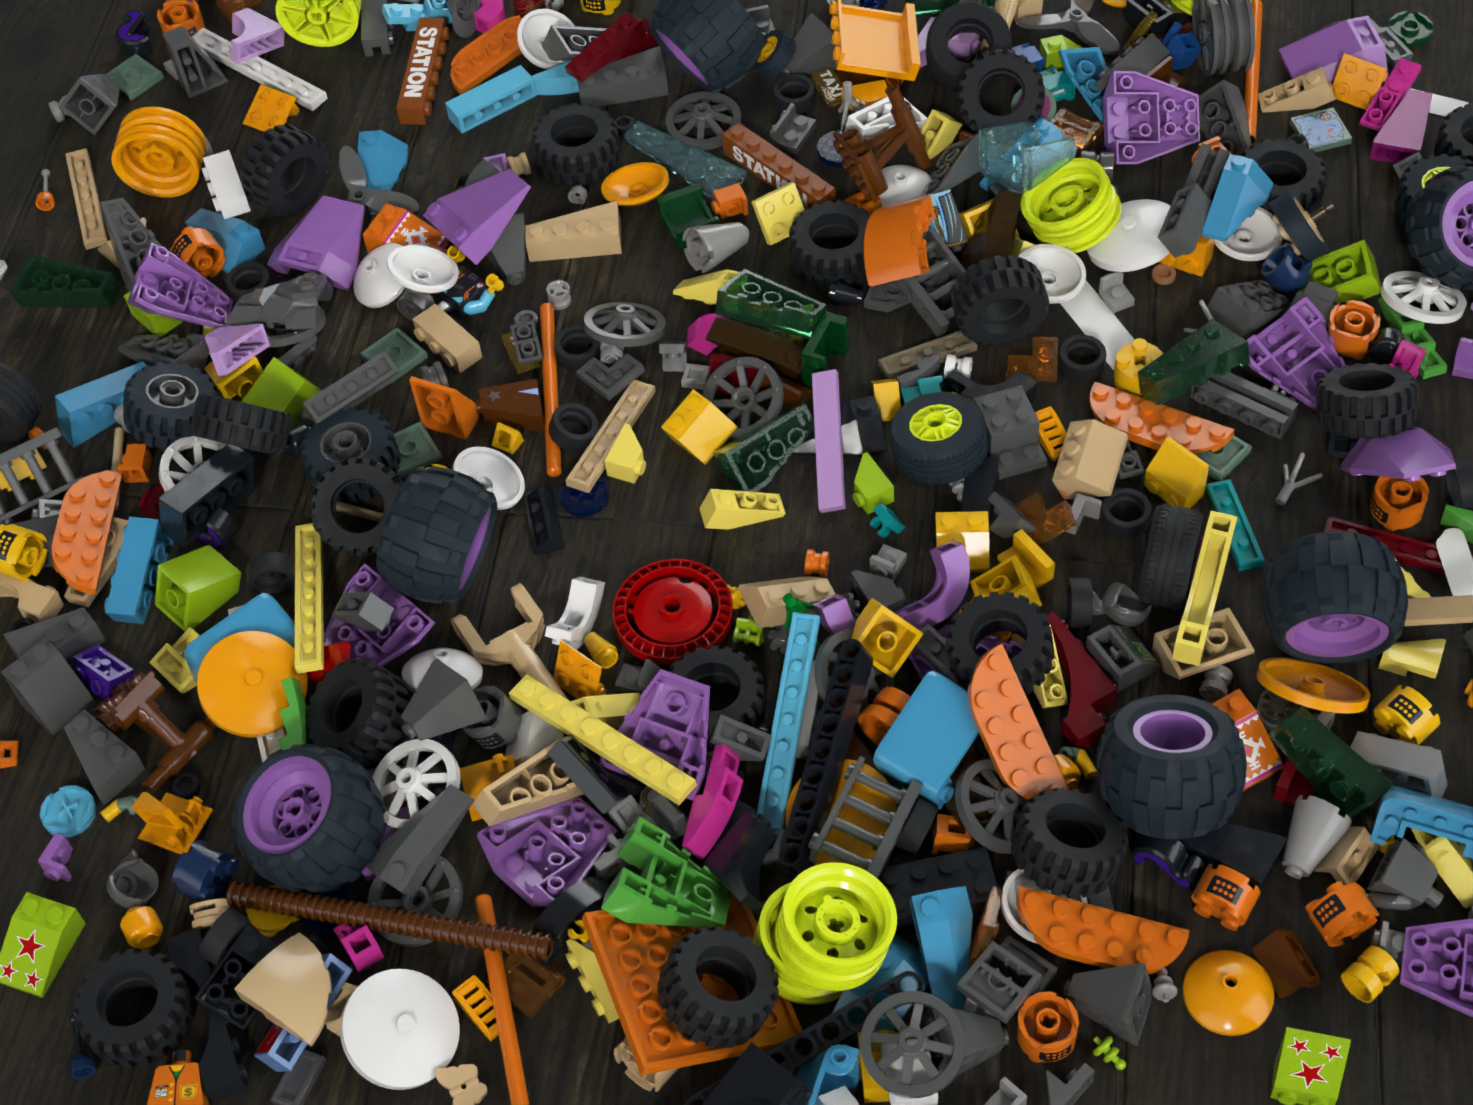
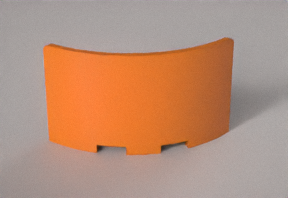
M930 195L876 209L871 214L864 236V261L869 286L905 279L930 271L927 258V241L922 239L923 232L928 231L930 223L936 218Z

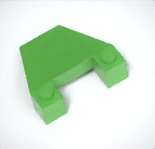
M639 816L622 839L617 856L624 859L628 864L641 869V875L638 876L623 867L606 890L601 909L626 923L704 928L724 927L732 892L709 868L704 866L701 869L689 859L691 856L689 851L685 848L680 851L668 841L671 837L669 834Z

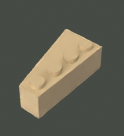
M614 201L526 225L525 242L529 262L622 254L621 221L618 202Z
M559 740L482 789L472 805L489 826L585 795L548 755V752Z

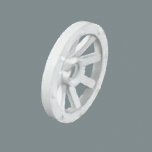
M1399 271L1392 273L1384 279L1381 287L1382 298L1391 308L1402 315L1426 323L1446 324L1455 322L1462 317L1467 305L1466 299L1460 290L1440 284V280L1430 278L1422 272ZM1410 292L1409 294H1407L1406 296H1404V297L1401 298V299L1395 294V293ZM1416 300L1422 303L1421 309L1414 307L1409 303ZM1445 302H1447L1455 308L1450 310ZM1435 303L1441 312L1430 311V304Z
M197 436L181 438L172 443L162 455L159 466V479L165 491L170 490L175 486L172 480L180 481L181 478L189 475L203 462L201 447L217 451L227 444ZM193 447L195 464L192 466L179 452ZM174 459L187 473L169 471L171 460Z
M414 739L396 746L381 760L373 775L375 785L380 790L383 799L384 796L397 791L389 810L386 808V812L383 815L384 822L398 830L419 812L417 797L422 795L429 802L437 796L427 789L429 783L447 782L446 788L453 785L460 789L461 775L459 765L454 755L447 748L430 739L423 741ZM419 752H433L431 756L417 766ZM408 756L406 768L401 769L396 765L401 759ZM443 759L447 773L424 774ZM391 771L396 775V780L385 785L387 776ZM405 797H407L410 819L396 818Z

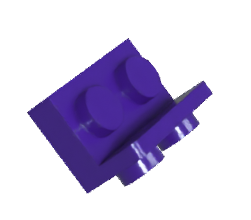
M98 644L73 656L72 670L85 687L105 701L109 697L112 698L111 691L114 687L133 677V668Z

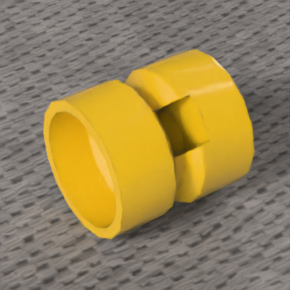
M1372 945L1358 957V962L1352 963L1342 973L1341 979L1346 989L1362 1002L1371 1003L1383 991V986H1388L1399 975L1400 971L1396 961L1386 951Z

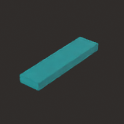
M1231 479L1206 484L1205 492L1213 511L1237 516L1230 552L1238 571L1264 566L1265 559Z

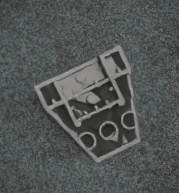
M309 272L287 282L257 288L253 292L242 295L226 319L227 326L265 322L266 328H274V323H285L286 329L291 330L317 328L321 320L318 301L330 300L334 293V287L330 281H327L325 274Z

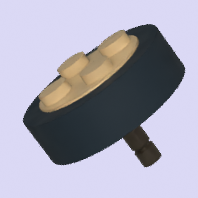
M1288 190L1269 203L1274 212V215L1271 217L1278 226L1277 229L1282 237L1289 241L1298 256L1302 254L1306 260L1314 261L1329 251L1316 228L1315 222L1325 216L1327 212L1329 213L1335 209L1331 201H1328L1324 206L1309 214Z

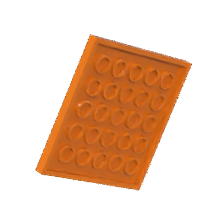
M732 893L723 931L732 929L738 931V935L744 938L748 936L753 939L757 927L751 909L741 903ZM605 910L584 913L582 922L640 1075L738 1057L743 1054L751 1042L763 1052L769 1051L803 1031L791 1002L778 996L774 1008L759 1032L754 1037L749 1038L746 1043L736 1045L735 1043L730 1048H721V1045L718 1044L716 1048L705 1046L706 1043L699 1041V1043L691 1041L689 1035L686 1033L682 1035L676 1030L677 1025L674 1022L670 1023L665 1016L667 1010L662 1009L660 1006L657 984L660 980L661 970L677 942H680L686 934L695 933L697 929L704 927L626 923L617 917L611 916ZM709 973L697 974L699 982L711 995L725 1001H739L735 989L723 978ZM806 1038L799 1039L795 1045L802 1044Z

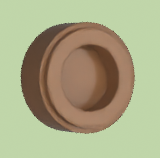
M1158 264L1152 269L1151 276L1154 282L1167 285L1175 280L1176 270L1172 266Z

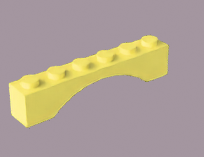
M1210 511L1194 578L1175 641L1172 660L1200 666L1235 531L1237 516Z

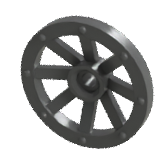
M708 91L691 93L675 101L667 111L665 120L669 137L676 144L691 150H711L723 146L722 133L724 131L715 120L730 124L729 128L737 122L742 124L740 108L733 99L721 93ZM710 103H715V104H718V105L710 106L709 104H710ZM683 109L690 111L683 114H679ZM729 110L733 117L718 112ZM689 120L679 131L674 126L675 123ZM694 126L698 128L697 139L685 136ZM709 127L717 135L713 138L704 139L705 129Z
M631 302L601 304L591 308L584 315L585 332L599 342L614 346L635 347L651 344L662 338L666 328V320L660 312L651 307ZM608 323V325L603 330L597 327L599 325ZM645 324H648L655 328L650 330ZM636 327L642 334L631 335V329ZM616 328L623 330V335L613 334L612 332Z
M319 306L321 320L317 328L291 330L286 329L285 323H276L274 328H266L265 322H260L266 331L270 343L269 347L295 344L317 334L326 324L323 308Z
M739 357L727 361L714 371L705 385L703 397L717 408L735 407L726 415L731 421H734L742 413L741 428L736 429L729 437L730 439L742 440L761 434L773 424L782 408L784 391L779 375L769 364L754 357ZM745 368L759 370L750 388ZM736 370L740 387L737 389L724 380L727 375ZM767 375L772 388L757 393ZM721 386L732 395L731 399L714 400L717 387ZM772 397L767 411L758 405L759 402ZM754 411L762 418L750 426L751 412Z
M854 629L832 634L818 649L814 664V676L823 702L832 677L828 676V661L836 663L838 654L833 652V649L840 642L843 644L851 639ZM873 665L857 717V723L859 715L868 706V688L873 696L876 697L883 688L894 687V677L891 678L878 668L873 667ZM876 675H880V688L874 680Z
M991 759L980 760L966 768L958 778L955 788L957 811L963 825L978 843L991 851L1011 854V839L1014 833L1013 819L1017 823L1021 813L1018 807H1023L1028 800L1018 797L1015 791L1008 788L1005 784L1001 785L994 775H998ZM982 773L992 788L972 779L976 774ZM969 789L987 797L986 801L970 804ZM988 810L992 816L983 828L974 814ZM1001 820L1004 822L1005 840L992 835Z
M439 856L434 864L436 867L426 885L423 887L422 883L414 897L402 893V899H381L387 882L376 876L370 887L367 903L373 906L375 904L380 905L381 908L388 906L390 909L392 907L405 909L406 912L412 910L415 913L422 912L423 915L426 913L432 916L439 915L440 918L443 916H447L449 919L452 917L457 918L463 902V886L456 869L445 858ZM443 873H445L450 888L433 893ZM450 899L443 915L433 908V904ZM378 931L385 939L399 946L418 947L433 942L429 938L426 940L421 939L420 936L414 938L412 935L408 937L403 934L397 935L395 932L390 934L386 931Z
M905 991L885 998L872 1009L862 1027L860 1051L864 1065L869 1075L880 1087L896 1096L923 1098L938 1093L954 1080L962 1067L965 1057V1035L956 1013L940 998L925 992ZM914 1004L910 1026L905 1025L894 1008ZM924 1006L934 1009L943 1016L926 1027L920 1028ZM887 1015L899 1033L874 1032L883 1016ZM950 1025L954 1036V1046L928 1040L927 1038ZM910 1037L917 1039V1043L913 1046L906 1043ZM872 1043L897 1045L878 1063H875L872 1054ZM927 1050L952 1056L949 1065L941 1075L927 1056ZM903 1056L904 1065L900 1084L888 1078L883 1071ZM918 1059L932 1081L921 1085H911L914 1060Z

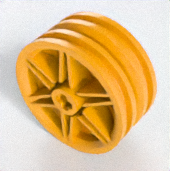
M162 107L139 108L128 113L121 122L112 152V166L124 183L141 193L155 197L181 196L191 191L198 182L206 151V140L201 129L191 119L179 112Z

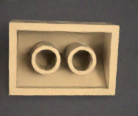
M1094 419L1070 422L1052 479L1064 500L1075 499L1077 493L1092 497L1111 496L1128 440L1127 433Z
M814 576L740 584L738 587L758 628L785 624L786 608L782 599L787 593H791L794 598L809 603H817L835 595L827 578ZM806 609L807 614L816 615L815 609Z
M1230 608L1213 613L1200 666L1172 660L1180 625L1155 633L1152 652L1162 665L1163 672L1176 679H1182L1253 654L1255 651Z

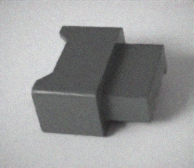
M1309 281L1304 293H1296L1289 308L1304 297H1307L1323 315L1326 321L1324 326L1327 330L1330 312L1335 307L1334 304L1338 298L1339 291Z
M658 794L652 799V803L647 806V812L658 827L671 836V840L681 851L684 848L682 843L688 818L673 801L662 794Z

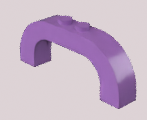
M952 540L930 550L936 568V581L932 590L923 599L894 612L919 630L928 623L933 626L949 617L965 596L969 583L970 566L964 544ZM835 594L813 604L816 615L821 617L820 623L829 634L832 635L843 630L854 629L856 620L852 616L845 597Z

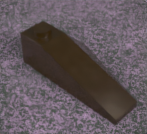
M998 191L962 253L960 263L966 271L968 267L973 264H979L983 259L990 260L993 259V256L1000 255L1001 257H1006V255H1011L1023 193Z

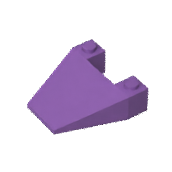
M508 169L438 198L436 202L429 205L423 216L477 265L493 248L531 187L513 171Z

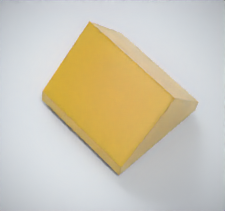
M498 422L491 446L512 455L524 442L520 431Z

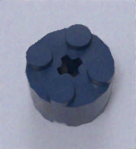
M197 840L189 845L193 849L188 854L183 852L174 868L172 882L177 884V888H174V890L197 902L227 898L228 885L233 874L238 870L239 860L235 859L231 853L205 841Z

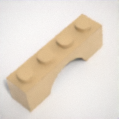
M0 574V597L18 598V609L24 618L38 623L56 617L63 608L64 604L59 597V592L49 585L41 586L31 579L25 582Z

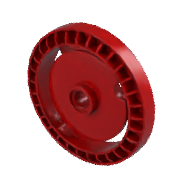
M667 559L653 562L631 574L618 590L613 603L615 630L621 643L634 656L644 661L646 659L651 660L656 665L670 666L676 660L681 661L683 654L687 652L690 654L694 653L696 648L703 647L704 650L710 649V646L721 645L727 637L733 622L731 592L726 582L718 573L699 562L686 559ZM679 580H688V581H691V582H690V583H682V582H680ZM714 596L719 605L717 616L708 630L700 635L711 621L713 612L711 597ZM628 619L635 620L636 626L639 629V631L646 638L650 639L653 642H650L642 638L639 634H637L634 631V629L630 626Z

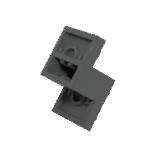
M1022 385L974 398V403L980 407L986 423L989 441L987 455L988 457L999 458L997 471L999 480L1047 466V458L1038 442L1040 422Z
M1008 935L1001 945L994 941L988 945L958 982L957 990L1007 1024L1015 1012L1019 1014V1010L1028 997L1045 989L1056 975L1057 967Z

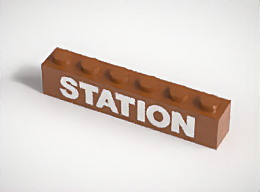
M419 18L396 107L400 124L426 125L428 116L432 114L431 103L436 98L435 87L439 85V70L443 69V55H446L447 52L446 41L450 40V28L446 27L445 18Z
M739 122L722 133L723 152L726 156L774 189H778L790 182L795 183L804 209L807 208L809 210L812 205L817 203L821 205L824 204V201L836 203L835 187Z

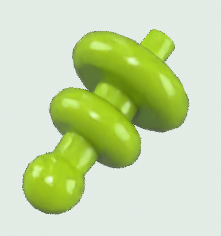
M1096 1036L1093 1041L1097 1046L1093 1050V1055L1099 1056L1104 1053L1103 1061L1105 1063L1112 1061L1116 1069H1125V1060L1117 1056L1119 1048L1110 1047L1113 1038L1107 1036L1102 1041Z

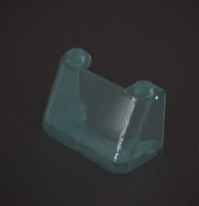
M1029 121L979 129L981 173L984 177L1019 193L1031 191L1074 158L1077 152L1075 139L1063 137L1060 141L1040 144L1041 131L1039 127Z

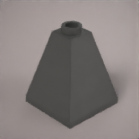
M813 13L807 17L793 39L796 43V50L792 60H790L788 66L783 71L785 76L800 74L809 77L827 72L826 70L836 69V60H833L835 45H832L831 42L833 32Z
M106 73L80 76L59 105V108L92 134L96 135L117 106L120 84Z
M523 213L512 216L493 248L486 254L505 282L511 285H519L526 280L527 248Z
M436 658L431 663L401 716L404 724L401 728L410 739L416 737L423 741L481 722L487 717L468 680Z
M1138 963L1073 974L1072 980H1067L1065 983L1064 998H1068L1077 1011L1130 1044L1138 1046L1153 998V989L1146 965Z
M929 1007L920 1024V1028L926 1027L943 1016ZM952 1008L962 1024L966 1042L964 1061L957 1074L959 1075L999 1054L1004 1045L1008 1044L1009 1036L1006 1027H1001L1000 1020ZM950 1025L927 1038L928 1040L954 1046V1036ZM930 1051L932 1063L941 1075L949 1065L952 1056Z

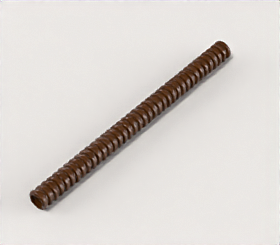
M233 881L227 892L228 904L230 906L237 905L240 908H253L257 911H270V913L278 912L281 915H294L298 918H311L315 921L319 919L321 922H336L338 925H353L356 928L360 926L362 928L367 925L373 931L378 929L380 932L386 931L390 934L395 932L397 935L403 933L404 936L408 937L410 935L414 938L420 936L421 939L426 940L429 938L431 941L437 939L438 942L446 941L448 944L454 942L455 945L463 943L466 947L472 945L473 948H478L480 946L483 950L489 948L490 951H495L497 949L500 953L506 950L507 954L515 952V955L518 956L523 954L525 957H530L532 955L535 959L541 956L542 960H547L553 950L552 935L546 934L544 936L541 932H537L535 935L534 931L526 933L524 929L517 931L516 928H511L509 930L506 926L500 928L499 925H494L492 927L488 923L483 926V923H474L471 920L466 923L464 919L457 921V918L453 917L450 919L447 916L440 918L439 915L432 916L429 913L423 915L422 912L415 913L412 910L406 912L405 909H400L398 911L394 907L390 909L388 906H383L381 908L380 905L376 904L373 906L370 903H356L353 900H339V898L335 897L331 899L329 896L323 897L318 894L315 896L312 893L306 895L305 892L298 893L287 889L281 890V888L273 889L270 886H257L253 883H241L240 881Z

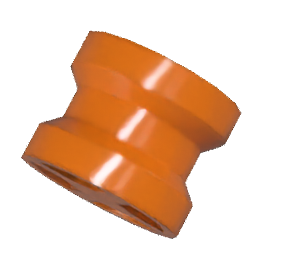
M808 549L805 559V575L815 573L819 574L820 577L826 578L830 553L828 551L816 553L813 549Z

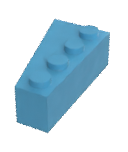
M143 361L55 395L59 432L73 448L116 423L114 412L118 406L124 403L125 385L138 370L141 371L143 367L147 366Z
M129 517L128 524L123 529V543L117 553L118 563L115 573L111 576V591L104 605L105 613L114 621L144 624L154 598L152 587L156 586L158 565L168 560L169 554L165 552L168 545L173 546L174 544L172 539L161 532V522L159 519Z

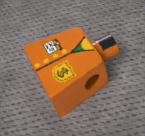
M176 1050L173 1052L172 1065L156 1068L147 1105H210L209 1097L205 1092L200 1074L199 1063H191L190 1051Z

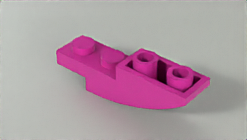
M1400 58L1384 86L1379 88L1359 124L1380 131L1407 92L1411 90L1413 83L1421 72L1422 65Z
M725 744L715 745L704 792L702 795L694 796L682 847L698 859H704L720 837L735 808L743 784V779L737 775L741 757Z

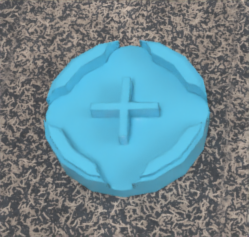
M77 785L59 788L60 791L54 794L52 792L41 805L40 818L43 826L51 835L57 833L65 837H73L85 831L95 819L97 806L93 796L85 788Z

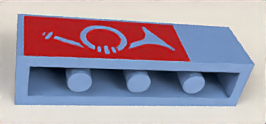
M331 953L322 955L325 967L330 973L332 994L328 996L327 1010L353 970ZM274 1023L254 1056L276 1072L291 1071L307 1044Z

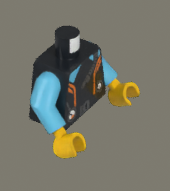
M454 246L449 247L447 255L456 265L465 259L463 252L460 250L457 252V248ZM464 265L457 266L459 270L457 282L450 289L439 293L441 302L437 306L446 314L453 312L461 319L485 312L489 305L495 302L494 292L503 289V281L498 279V276L495 274H490L485 282Z

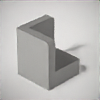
M1004 1076L1000 1080L999 1090L984 1105H1026L1027 1095Z

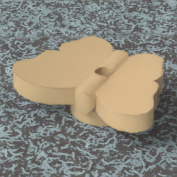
M461 1064L458 1068L451 1066L435 1070V1076L439 1084L448 1089L451 1097L454 1098L452 1105H475L480 1103L488 1093L487 1086L484 1083H479L477 1078L478 1069L474 1064Z

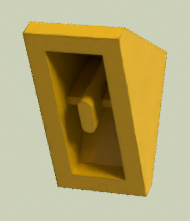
M895 378L871 381L872 395H874L882 422L892 421L896 413L901 409L898 381Z

